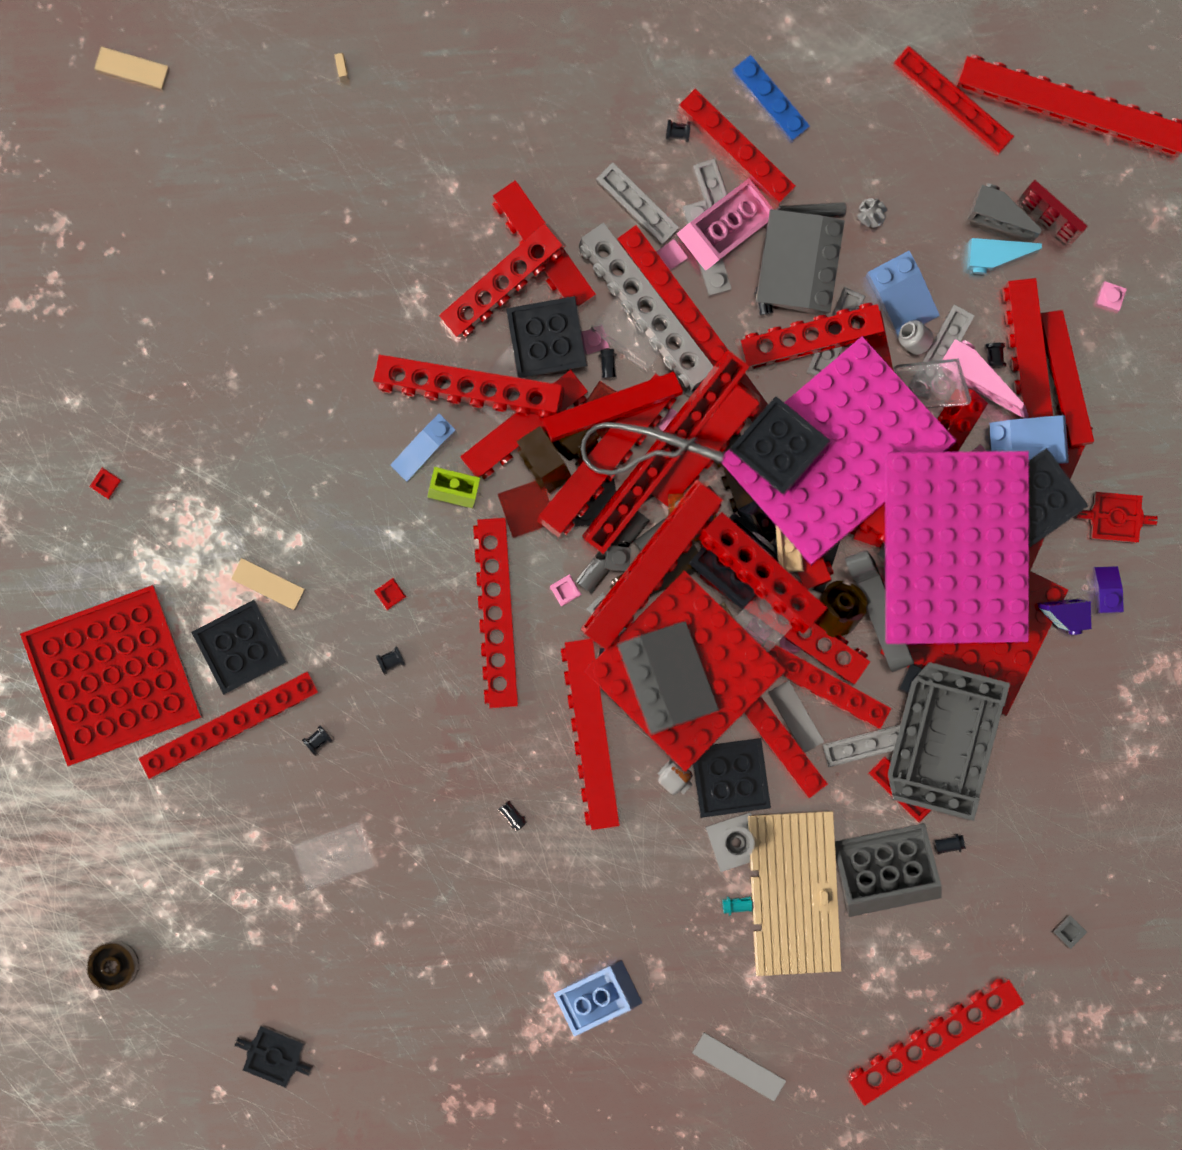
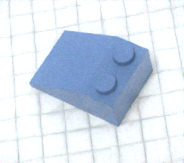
M910 251L874 268L866 274V278L897 337H899L901 327L911 320H917L926 324L940 316L921 271Z
M1064 415L989 423L991 451H1028L1029 461L1047 448L1058 464L1069 463L1066 419Z
M623 961L617 962L554 993L574 1036L642 1004Z

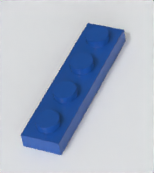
M751 55L732 70L791 142L810 128L807 121Z

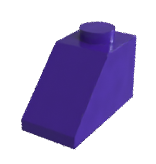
M1118 566L1094 567L1096 614L1124 612L1123 587Z

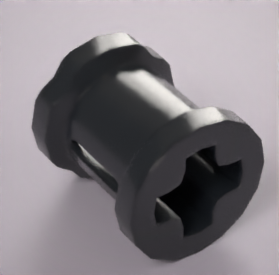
M668 119L665 140L669 141L670 138L684 140L685 143H689L691 122L686 124L676 123Z
M1005 343L985 344L988 358L987 364L992 369L1007 367L1004 362L1003 353Z
M397 646L394 647V650L382 656L376 655L384 675L392 668L406 665Z
M321 725L317 727L318 730L311 736L302 739L314 756L318 754L317 751L324 745L333 741Z

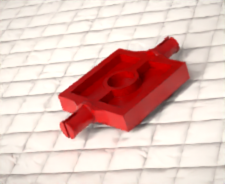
M1094 492L1092 509L1082 510L1076 515V519L1090 520L1092 525L1091 539L1139 543L1140 530L1143 524L1157 526L1158 522L1150 521L1158 520V516L1144 515L1142 509L1143 496Z

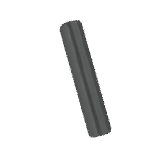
M844 202L787 205L777 208V210L827 217L844 216L847 212Z

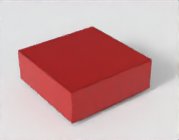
M102 467L89 487L110 500L123 480Z
M394 578L374 591L387 611L407 598Z

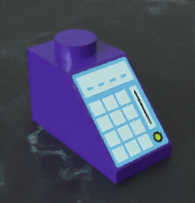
M1075 598L1038 603V609L1058 628L1067 630L1068 634L1078 635L1082 634L1083 630L1092 629L1091 601Z

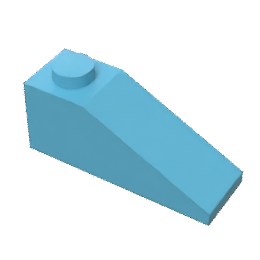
M971 238L969 241L967 269L973 270L974 274H987V271L995 270L1039 252L1042 248V243Z

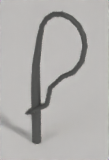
M604 422L593 426L586 432L581 445L582 457L587 466L597 473L607 475L627 472L639 462L655 455L678 457L687 450L721 463L725 458V453L697 444V437L686 440L648 427ZM603 427L645 434L680 447V449L675 453L656 450L637 458L624 468L612 471L599 469L592 465L587 458L586 443L594 431Z

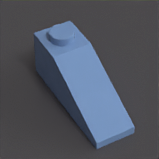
M438 414L395 459L391 467L408 482L457 433L456 430Z

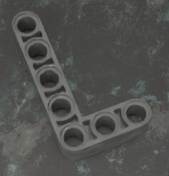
M868 550L845 558L852 578L867 598L866 608L891 672L914 664L907 644L885 643V586L874 558Z

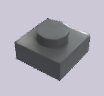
M610 545L606 550L604 569L625 572L630 565L632 548Z
M1069 915L1053 933L1071 949L1087 931Z

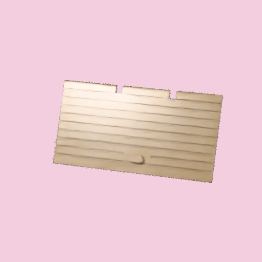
M833 811L748 816V829L754 838V848L750 854L751 870H759V876L751 877L753 924H762V930L754 931L756 976L840 972L841 955Z

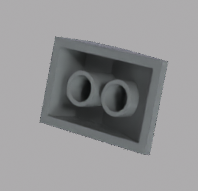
M989 183L986 186L981 185L975 195L968 220L1035 241L1042 229L1005 192L1000 191V187Z

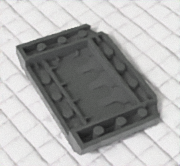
M928 662L911 682L888 769L893 800L974 821L1010 683Z

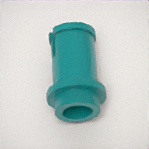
M751 896L734 899L727 897V899L722 900L723 913H728L731 916V913L752 912Z

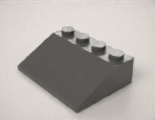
M771 209L755 302L818 315L831 313L845 220Z
M686 621L617 644L651 735L719 711Z
M925 823L835 842V857L849 917L942 898V885Z

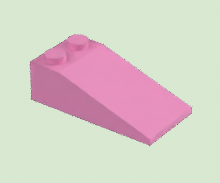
M748 178L687 224L677 235L706 271L767 224L769 212L773 208L750 178Z
M955 339L940 363L946 376L1024 419L1028 418L1029 415L1025 405L974 350L975 346L965 340L961 343Z

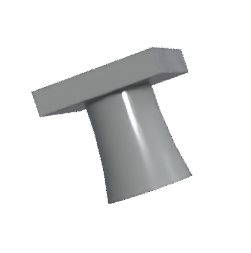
M751 812L706 827L720 872L750 863V854L754 848V838L748 829V816L751 815ZM739 838L741 845L734 847L732 845L733 839Z

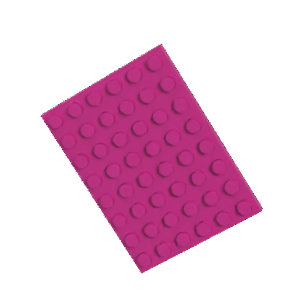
M861 337L784 402L831 442L785 496L731 453L730 450L725 452L722 465L812 566L885 503V453L945 452L956 443V440L870 344Z
M1028 451L885 453V643L1028 642Z

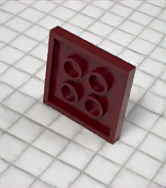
M1035 179L1019 198L1022 201L1021 205L1029 212L1034 211L1044 226L1047 228L1051 226L1057 232L1056 236L1064 243L1069 242L1072 245L1088 227L1087 224Z

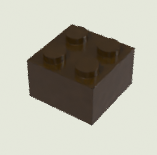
M541 426L516 441L520 447L517 452L528 471L530 470L540 489L545 487L548 493H551L565 484L571 477L564 460Z

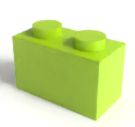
M434 467L427 497L473 508L480 478Z

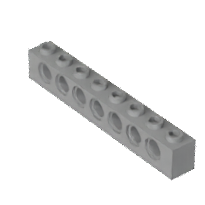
M603 222L581 237L579 243L580 253L585 259H590L594 265L595 273L606 280L611 294L618 296L622 301L621 306L627 314L631 313L636 320L637 328L642 333L645 332L650 338L649 342L655 351L659 350L664 357L663 361L666 366L676 372L681 386L688 388L690 392L694 391L714 366ZM605 250L609 256L601 257L597 251ZM618 268L623 274L617 276L613 274L612 269ZM626 287H634L637 293H628ZM641 305H647V306H649L650 309H651V312H648V313L643 312V311L640 309V306H641ZM654 324H662L665 327V330H656L654 328ZM668 342L677 343L679 349H671L668 346ZM689 360L693 367H684L682 361Z

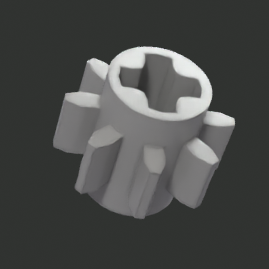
M869 198L860 204L859 210L861 213L857 217L867 227H877L885 221L886 216L884 213L888 209L878 198L875 200Z

